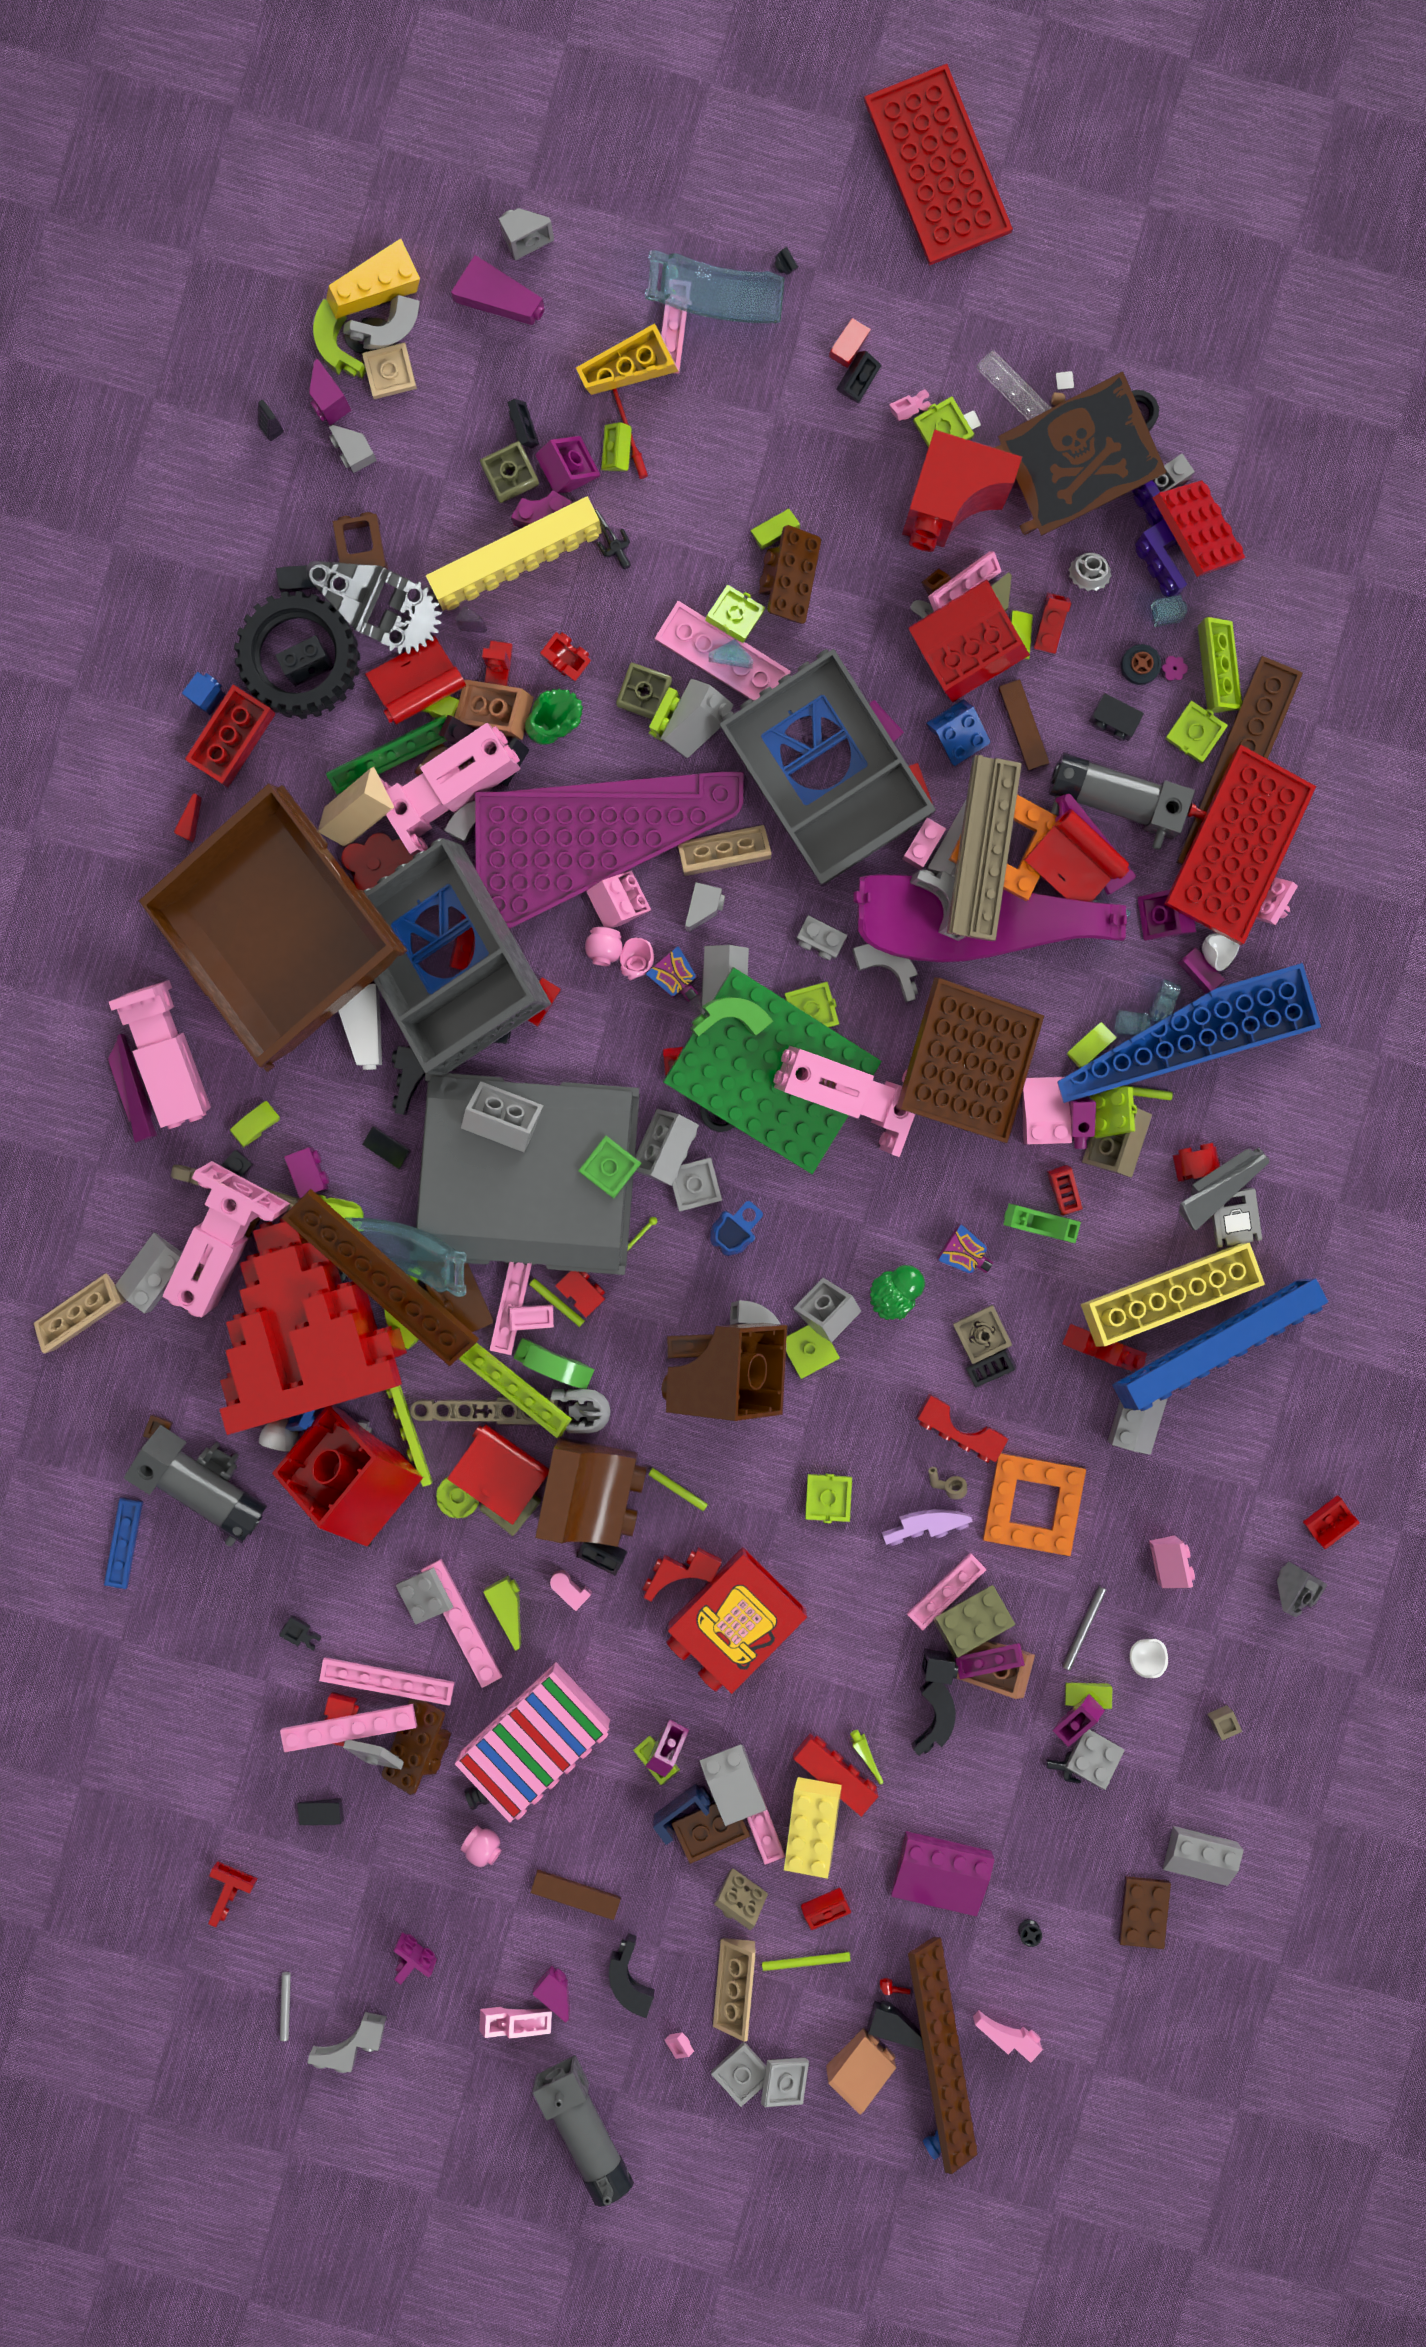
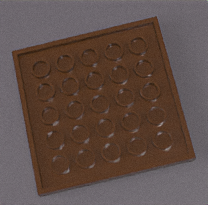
M934 977L896 1108L993 1140L1008 1143L1044 1015Z

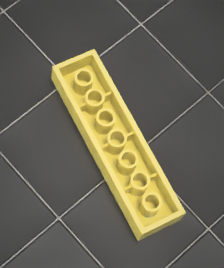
M587 496L427 574L426 577L442 610H453L460 605V602L466 599L471 601L477 598L482 591L494 590L499 586V583L505 580L512 581L518 578L519 573L525 570L528 572L533 571L539 567L540 563L546 560L547 562L553 561L559 557L560 553L566 550L571 552L577 549L582 542L596 540L599 534L602 533L600 521Z
M1242 1243L1082 1303L1081 1307L1095 1345L1107 1346L1265 1285L1250 1243Z

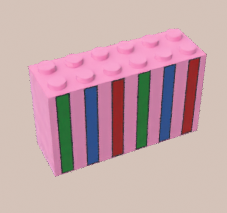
M555 1662L460 1751L455 1765L509 1822L515 1818L519 1820L527 1812L526 1807L529 1804L535 1805L543 1797L542 1793L547 1788L552 1789L559 1782L558 1778L563 1773L568 1774L576 1766V1760L580 1757L584 1759L592 1751V1745L596 1742L600 1744L608 1736L610 1719Z

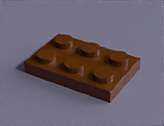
M716 1802L710 1804L707 1816H705L701 1809H697L673 1820L671 1823L690 1864L750 1837V1832L744 1819L725 1826Z
M1125 1876L1119 1934L1120 1945L1156 1949L1165 1948L1171 1889L1170 1881Z

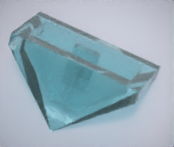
M735 639L709 652V662L749 669L753 668V659Z

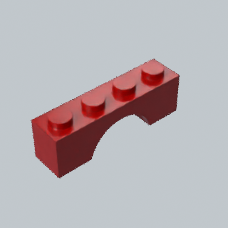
M928 1394L916 1416L920 1420L919 1425L928 1430H931L933 1427L940 1431L938 1434L940 1437L948 1441L953 1438L959 1442L957 1446L967 1452L970 1449L978 1452L977 1457L987 1463L990 1460L997 1461L1009 1440L1006 1436L988 1426L975 1433H964L957 1430L950 1419V1406Z

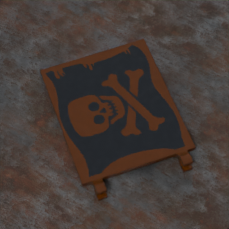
M1123 371L999 435L998 438L1001 444L993 447L1022 457L1016 479L1033 516V520L1019 526L1024 536L1035 529H1039L1041 536L1167 473Z

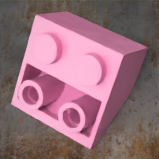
M632 870L604 879L586 891L605 928L613 929L651 910Z
M1175 1535L1149 1541L1158 1584L1162 1588L1193 1587L1192 1580H1195L1192 1566L1189 1567L1187 1558H1190L1188 1545H1184L1183 1541Z

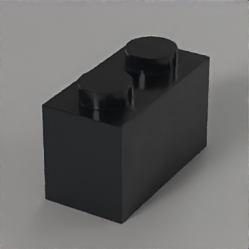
M1104 693L1089 722L1093 723L1092 726L1100 731L1107 730L1113 733L1112 736L1117 740L1129 741L1144 713Z
M924 1649L921 1671L925 1681L952 1685L953 1678L956 1679L958 1674V1665H956V1660L953 1659L952 1654Z

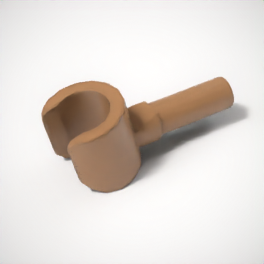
M1054 392L1051 405L1057 406L1065 401L1063 393Z

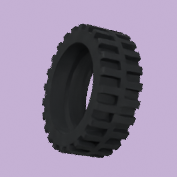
M287 591L281 592V598L274 599L271 595L266 598L268 603L262 607L257 603L253 607L256 610L253 616L250 617L246 614L243 620L246 622L244 629H238L237 635L240 637L239 643L235 642L234 650L238 653V658H235V664L240 670L238 674L246 684V688L258 701L271 708L275 713H282L285 717L289 718L295 715L300 719H307V715L310 714L318 717L322 715V710L328 708L329 711L335 709L333 704L339 699L343 702L347 698L345 692L348 688L353 689L355 685L353 682L354 675L358 676L360 670L357 667V661H360V653L357 650L358 642L343 615L327 600L324 602L314 594H311L310 597L306 596L302 591H296V595H289ZM296 618L308 619L322 626L330 635L335 648L334 666L327 679L318 687L303 693L287 692L272 684L263 671L260 658L261 648L268 634L279 624Z

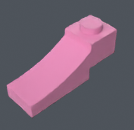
M494 2007L480 2009L479 2031L485 2038L506 2035L510 2039L550 2034L552 2011L549 2008L523 2010Z
M979 2010L973 2016L975 2025L1008 2055L1015 2048L1031 2063L1043 2050L1040 2043L1041 2038L1033 2030L1028 2031L1025 2027L1014 2029L1004 2026L985 2016Z

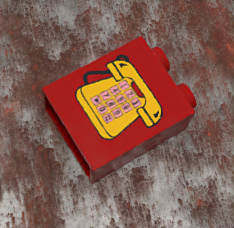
M742 1547L716 1573L712 1582H707L669 1621L668 1632L672 1636L666 1643L682 1660L685 1661L692 1655L704 1666L698 1672V1675L712 1690L717 1692L724 1686L732 1694L807 1618L806 1608Z

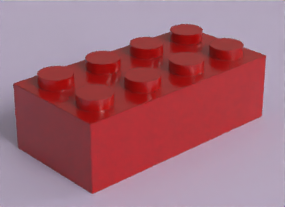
M233 684L185 760L229 788L276 713Z

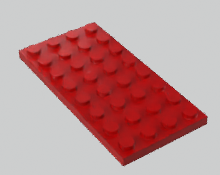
M948 64L864 96L865 105L929 266L1012 233L1013 228Z
M1243 745L1237 746L1164 904L1231 941L1243 945L1316 786Z

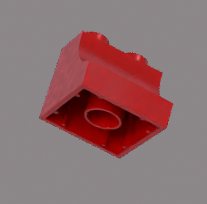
M934 429L902 535L910 537L909 545L921 551L933 552L936 545L945 547L952 531L969 516L987 510H1002L1015 482L1022 457Z
M332 1405L323 1409L312 1425L272 1472L318 1528L364 1546H368L423 1479L422 1475L398 1450L373 1436L345 1411Z

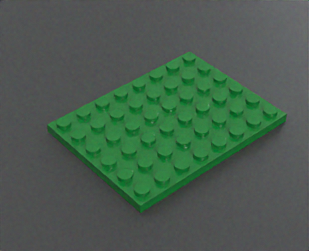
M732 967L713 1000L722 997H736L749 1000L760 1006L773 1022L756 1036L752 1035L745 1025L734 1017H725L718 1020L700 1036H695L692 1033L664 1078L663 1083L805 1171L813 1174L849 1115L774 1088V1076L782 1067L783 1062H781L784 1050L788 1049L790 1045L870 1075H874L882 1061Z

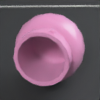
M605 927L592 928L590 930L591 935L587 937L585 943L586 955L593 959V964L610 966V962L617 961L622 952L620 932Z
M478 1825L471 1831L460 1849L466 1854L467 1860L477 1867H484L488 1863L492 1865L502 1851L499 1848L500 1839L494 1831L488 1828L482 1829Z

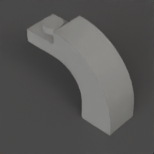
M398 295L391 299L389 318L384 326H371L350 320L344 324L343 333L350 335V338L353 340L363 341L364 339L363 348L375 350L391 346L404 338L414 326L420 301Z
M475 801L461 807L452 816L444 830L447 834L466 844L475 829Z
M928 870L916 872L913 874L910 883L932 892L942 903L944 915L938 933L957 941L965 938V936L947 934L955 878L945 871L935 876L934 873Z
M869 944L853 948L852 951L858 971L876 966L885 967L896 975L905 1003L916 999L915 995L918 994L917 987L914 981H910V978L916 977L918 974L909 959L890 955L875 949Z
M741 1300L731 1303L730 1325L753 1323L780 1324L775 1315L760 1304Z

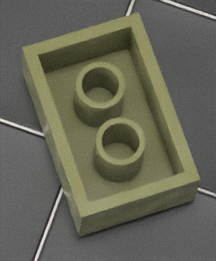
M993 1585L933 1618L936 1627L954 1658L964 1655L1016 1625Z

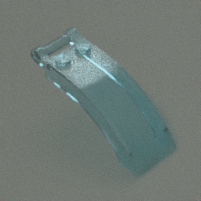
M656 250L649 252L650 272L645 299L658 301L689 313L715 319L746 323L781 322L784 277L769 271L749 272L716 267L676 253L668 255ZM659 263L663 264L661 291L657 290Z
M344 1218L406 1274L421 1280L437 1292L447 1290L458 1297L466 1294L464 1263L466 1262L467 1255L465 1252L456 1251L439 1238L405 1224L371 1218Z

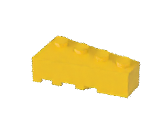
M399 239L330 284L326 299L335 318L338 319L391 301V299L398 295L406 296L417 292L420 277L402 240Z
M655 323L576 367L590 395L679 372Z

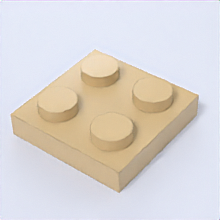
M405 343L362 353L374 399L417 389Z

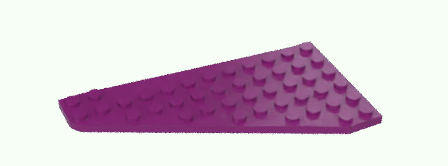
M714 772L505 792H475L476 871L508 928H512L587 891L604 879L619 875L735 817L743 806L744 772Z

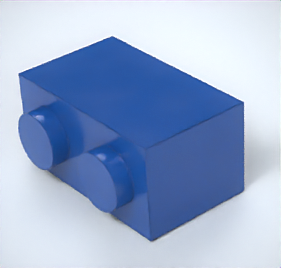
M198 671L182 692L186 698L208 715H211L225 696V693L220 689L222 685L208 673H205L203 676Z

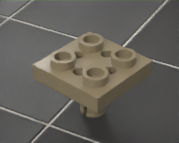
M993 1305L953 1323L971 1364L1012 1346ZM976 1321H979V1322H980V1323H976V1325H977L978 1327H975V1326H974V1323H975ZM971 1336H974V1339L971 1338V1341H973V1342H970V1341H969V1338H970Z
M732 1868L724 1880L714 1905L722 1910L725 1917L734 1918L751 1930L757 1922L768 1893Z

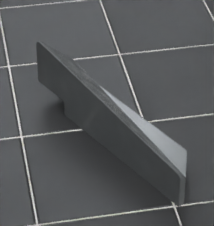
M1259 1147L1254 1151L1251 1149L1244 1150L1193 1184L1192 1196L1180 1203L1179 1214L1193 1230H1197L1269 1163V1158Z

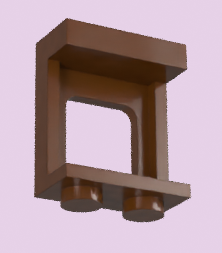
M365 512L361 513L359 517L342 516L337 521H332L340 563L379 565L388 569L379 527L380 520L377 514ZM370 526L373 549L367 552L349 554L347 552L344 531Z

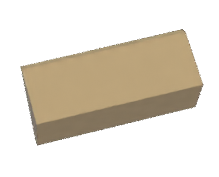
M374 767L370 768L324 807L318 829L319 833L345 847L395 808Z
M764 825L691 839L678 845L684 876L771 859V849Z
M107 1273L34 1322L41 1351L44 1354L55 1351L126 1302Z
M723 1938L720 1943L713 2027L745 2042L748 2040L756 1953L755 1941Z

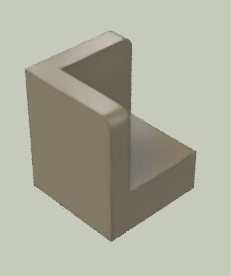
M1227 1705L1207 1714L1216 1735L1222 1741L1242 1732L1234 1712Z

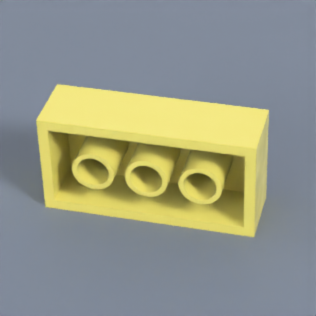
M797 1778L792 1803L784 1865L785 1871L828 1879L842 1785Z

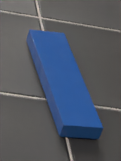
M119 1498L104 1582L105 1586L121 1589L128 1588L143 1501Z

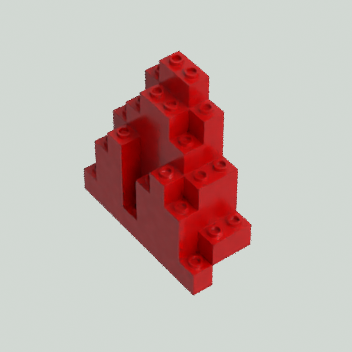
M282 1218L280 1219L281 1223L273 1225L272 1221L259 1225L260 1229L253 1231L259 1253L246 1256L247 1261L240 1263L247 1287L239 1290L245 1312L233 1315V1320L226 1322L233 1347L232 1349L225 1350L231 1372L227 1373V1378L220 1380L227 1406L219 1410L227 1435L402 1385L395 1358L407 1354L400 1328L393 1330L392 1326L378 1329L368 1294L353 1281L342 1283L338 1267Z

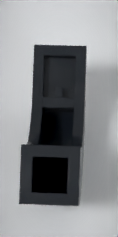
M927 1681L920 1687L922 1695L934 1707V1718L929 1728L911 1743L913 1750L918 1756L922 1753H928L933 1748L935 1741L942 1747L954 1729L956 1718L955 1705L947 1686L943 1683Z
M628 1933L626 1940H621L618 1952L612 1951L609 1966V1982L616 1999L623 2007L638 2016L647 2018L654 1999L655 1989L639 1984L629 1973L628 1964L636 1945L637 1936Z

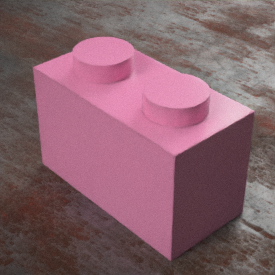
M927 817L902 860L922 870L946 828Z

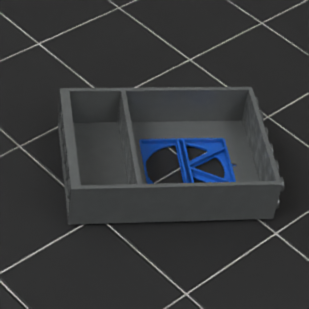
M825 649L820 652L814 662L811 664L808 661L797 668L798 672L793 676L787 674L778 681V686L773 689L767 687L759 693L760 697L755 701L749 699L740 706V711L735 714L733 711L729 712L721 718L722 722L720 723L723 733L821 887L927 817H930L936 811L834 649L831 651ZM802 717H812L813 749L785 734L787 728ZM822 717L831 720L841 729V731L822 742L821 735ZM848 739L851 750L850 766L844 778L834 786L822 790L809 789L798 784L789 776L842 740ZM785 744L804 755L789 765L784 766L781 760L780 746Z
M443 838L435 840L426 851L415 854L413 860L409 863L398 866L395 869L396 872L390 876L381 878L373 888L364 890V893L408 950L402 956H397L394 962L374 981L424 1072L435 1075H446L551 1005L549 998L463 846ZM439 905V937L415 923L423 911ZM451 906L463 913L466 919L449 930V907ZM472 927L475 936V951L467 968L452 978L443 979L428 974L420 967L418 963ZM412 932L431 942L415 954H413L411 947Z

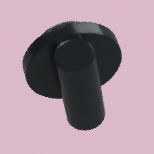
M787 247L775 255L776 261L774 263L780 273L789 275L798 269V265Z

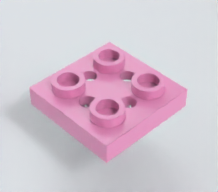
M1275 877L1255 920L1276 925L1279 918H1285L1288 914L1284 910L1290 912L1287 904L1298 886L1292 881Z

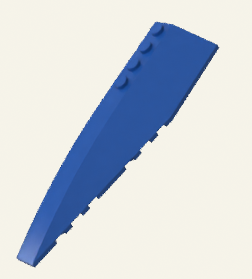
M1301 963L1216 988L1057 1081L1063 1103L1321 1028L1304 965Z

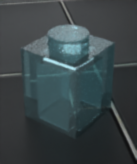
M1181 595L1154 600L1151 604L1154 626L1179 623L1185 618L1187 605L1185 601H1182Z

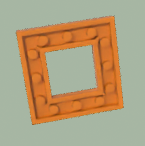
M1017 795L1013 820L1035 833L1018 868L1016 869L1007 864L1003 889L1027 901L1040 875L1024 859L1052 828L1057 816ZM961 835L948 859L956 864Z
M1001 1453L996 1461L983 1541L1071 1556L1086 1469ZM1017 1479L1059 1487L1052 1529L1009 1522Z

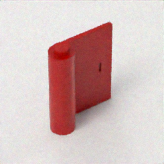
M433 636V641L426 640L427 647L419 644L418 652L411 648L410 654L404 652L365 674L386 708L383 712L389 723L393 721L397 725L466 687L456 666H453L435 636Z
M1072 809L1066 811L1024 859L1028 865L1064 898L1089 902L1095 899L1111 879H1121L1129 871V863Z
M487 1424L484 1427L479 1425L472 1435L475 1440L447 1479L513 1525L547 1477L549 1468Z

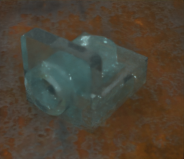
M1118 1010L1115 1033L1136 1036L1150 1027V1019L1147 1018L1148 1013Z

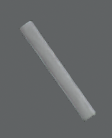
M283 1972L281 1979L280 2041L289 2040L290 1972Z

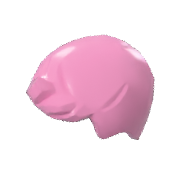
M631 938L626 941L620 955L622 974L628 976L629 980H633L645 975L651 969L654 962L653 948L647 940L642 938Z

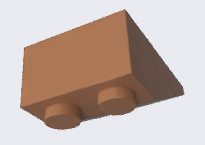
M464 680L466 687L462 688L455 718L474 729H478L488 723L492 727L496 726L499 731L503 732L505 737H515L523 740L525 721L529 717L534 697L522 688Z
M988 1640L964 1655L1007 1645ZM1021 1650L1025 1666L960 1680L1014 1699L1024 1698L1035 1654Z

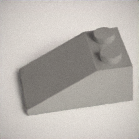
M691 679L660 739L682 756L688 758L720 728L721 718L731 712L734 704L711 685Z
M740 1744L700 1760L708 1786L725 1826L767 1810L744 1745Z

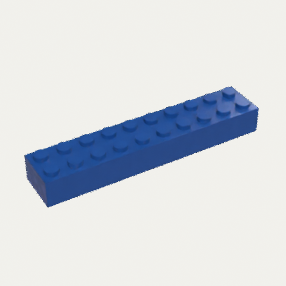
M1316 1278L1298 1279L1117 1381L1112 1386L1124 1408L1133 1409L1134 1411H1145L1153 1406L1152 1402L1160 1399V1401L1172 1395L1171 1392L1177 1388L1181 1390L1191 1385L1190 1381L1194 1378H1203L1210 1374V1369L1225 1366L1229 1363L1228 1359L1231 1357H1240L1248 1352L1247 1348L1252 1345L1255 1347L1267 1341L1266 1338L1272 1334L1276 1336L1286 1330L1285 1327L1289 1324L1296 1325L1304 1320L1305 1315L1309 1313L1313 1315L1323 1310L1322 1306L1328 1303V1300Z

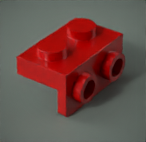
M1338 1495L1303 1521L1312 1537L1324 1549L1330 1547L1360 1523Z

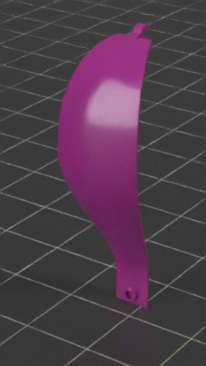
M866 875L859 878L858 891L853 893V902L858 904V931L864 941L877 950L911 960L930 962L969 961L1076 938L1124 941L1126 938V905L1081 901L1033 892L1029 900L1024 901L1003 889L996 940L992 942L965 937L957 941L938 933L944 915L942 903L932 892L910 883L913 875Z

